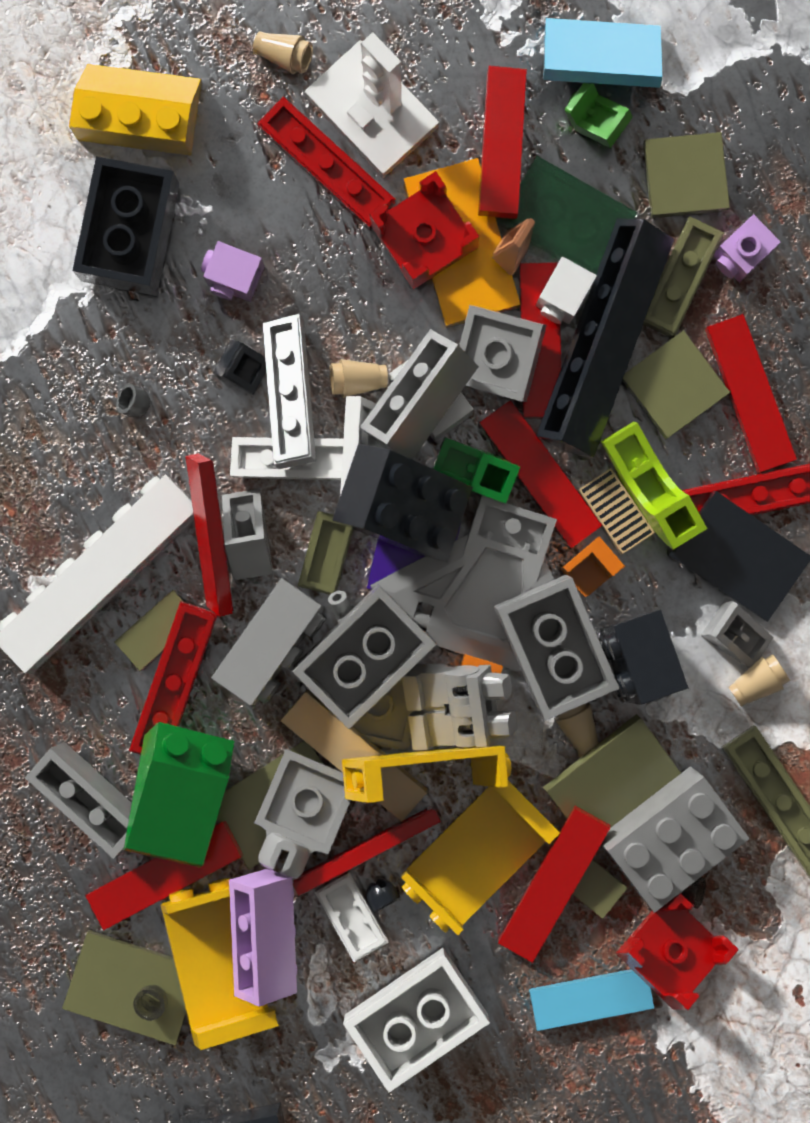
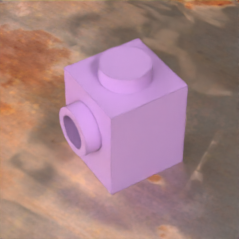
M753 214L719 246L713 256L717 259L716 265L719 270L728 278L732 279L734 277L740 283L781 242Z
M217 241L214 251H207L202 262L201 272H204L203 277L207 285L211 287V293L227 300H232V297L236 296L251 302L265 266L261 257Z

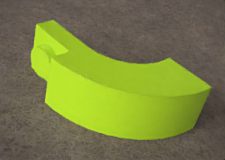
M633 421L601 441L603 448L617 471L616 476L651 528L670 548L674 550L708 529L690 496L679 489L661 465L638 422Z

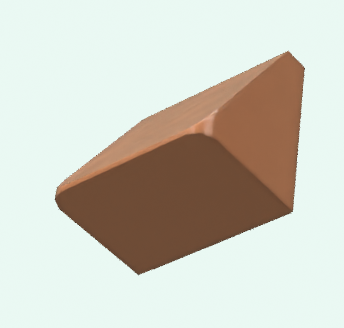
M532 218L526 219L508 230L492 254V258L509 275L515 273L528 251L535 221Z

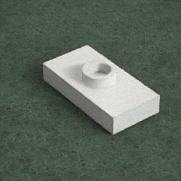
M350 871L315 891L317 898L353 962L389 943L388 938Z

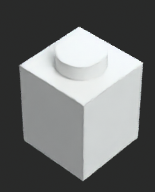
M561 257L535 306L542 309L541 315L557 324H561L562 321L570 324L597 275Z

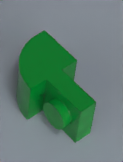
M444 436L432 469L472 486L473 492L506 504L520 466L484 450L476 449Z

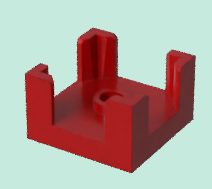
M436 171L419 182V191L390 210L384 204L369 214L371 227L413 290L476 250L479 244V235L469 221L466 224L446 196L447 187Z
M681 893L655 913L651 911L615 954L672 1009L688 1011L700 996L698 993H693L697 986L715 965H726L739 949L727 937L723 935L713 936L687 911L692 910L694 906Z

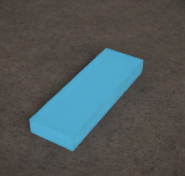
M632 969L529 989L537 1031L654 1009L651 988Z

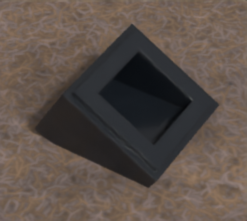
M231 340L216 365L213 374L254 395L267 371L266 357L242 342Z

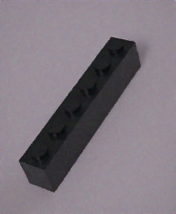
M617 218L598 268L597 276L591 287L537 432V437L568 453L589 457L595 456L651 301L654 298L661 274L668 260L674 238L647 220Z

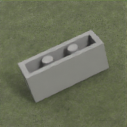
M430 329L360 428L383 448L413 459L479 366L458 344Z
M66 742L50 748L27 774L25 779L110 857L116 858L125 851L123 849L132 803Z

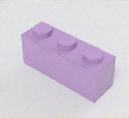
M264 869L230 879L234 996L260 1007L296 994V928L294 925V888L292 877L284 876L270 869Z

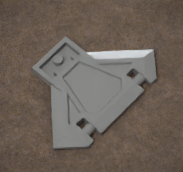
M481 495L469 533L454 542L448 562L423 557L370 586L373 589L379 584L422 629L426 630L425 632L436 643L435 646L477 657L519 672L520 666L494 606L555 580L544 558L557 519ZM419 601L433 606L431 615L416 611Z

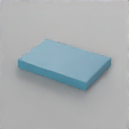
M546 18L543 80L661 87L663 77L661 26Z

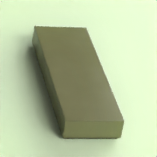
M690 216L688 217L663 269L643 325L668 337H675L724 232Z

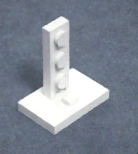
M373 32L364 41L359 40L304 91L305 97L382 178L389 174L439 127V121L402 84L401 61Z
M346 396L344 439L314 438L315 462L278 469L274 465L272 438L232 437L230 476L235 478L341 480V496L358 443L383 448L360 428L376 403L361 396Z

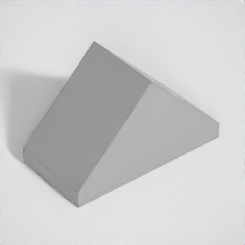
M733 601L721 604L701 634L702 637L748 668L760 659L774 638L739 604Z

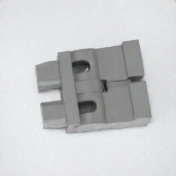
M416 664L402 678L407 711H413L408 716L413 750H428L431 746L451 745L457 747H488L494 739L510 737L517 730L516 714L514 711H497L496 700H507L511 696L512 685L510 675L492 673L491 665L448 667V664Z

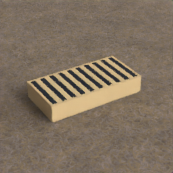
M611 468L578 490V493L603 525V530L620 555L655 533Z

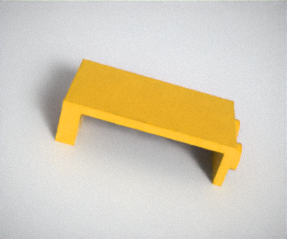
M489 745L488 747H450L342 759L345 799L365 803L384 801L382 767L471 758L473 785L499 788L508 787V777L511 775V761L509 755L505 753V746Z
M509 780L508 787L488 786L401 873V878L406 882L402 889L415 903L419 904L423 900L433 910L429 915L430 918L445 933L451 928L459 935L464 930L463 924L545 842L550 844L560 832Z
M231 877L208 883L209 890L197 894L193 893L192 888L169 894L170 901L160 904L193 1042L200 1050L278 1027L275 1010L268 1007V1004L258 1007L234 996L229 880Z

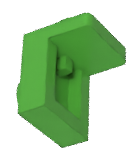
M583 83L580 89L572 94L565 108V113L576 132L609 148L612 147L633 118L628 108L599 95L593 83Z

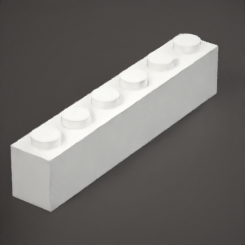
M166 474L161 479L156 476L146 483L140 491L143 496L133 506L127 503L121 507L112 517L115 523L104 533L100 530L94 533L84 543L83 547L86 550L76 560L71 557L62 563L54 573L57 578L47 587L41 585L36 588L26 599L29 605L18 615L13 612L0 622V648L24 673H34L194 521L192 500Z

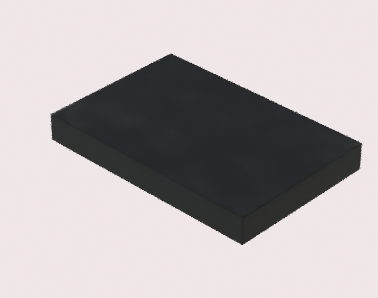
M713 491L699 511L708 529L672 550L669 556L768 622L810 562V555L717 491Z

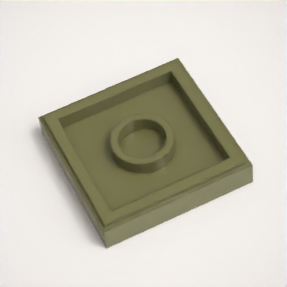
M722 132L644 140L643 149L651 219L725 212L729 210Z
M684 330L627 371L622 380L666 440L730 393Z

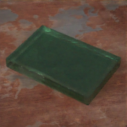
M536 156L520 184L517 219L500 218L498 225L506 230H510L526 219L532 218L535 221L530 241L532 245L559 260L561 257H564L596 275L617 218L635 219L638 212L541 157Z

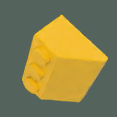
M87 64L74 89L69 127L78 141L191 156L202 80Z

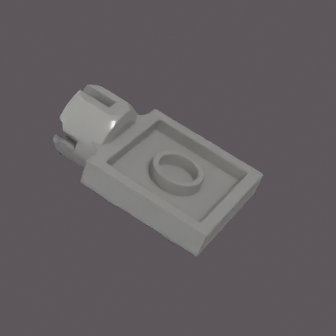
M288 749L285 750L254 824L266 830V838L258 855L260 864L273 871L282 851H288V857L280 874L298 878L303 873L307 861L314 851L329 854L351 801L345 799L342 772Z

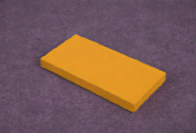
M478 158L404 178L407 196L410 197L419 191V182L436 171L447 187L446 196L466 224L469 221L479 235V244L476 250L431 278L445 327L448 328L465 323L469 305L500 313L519 308L521 304L513 276L509 275L492 258L493 252L502 240L496 218L478 216L481 174Z

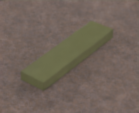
M753 725L721 748L810 879V805L758 728Z

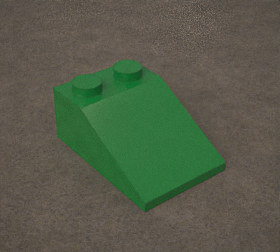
M158 722L144 735L123 850L202 867L228 783L235 741Z

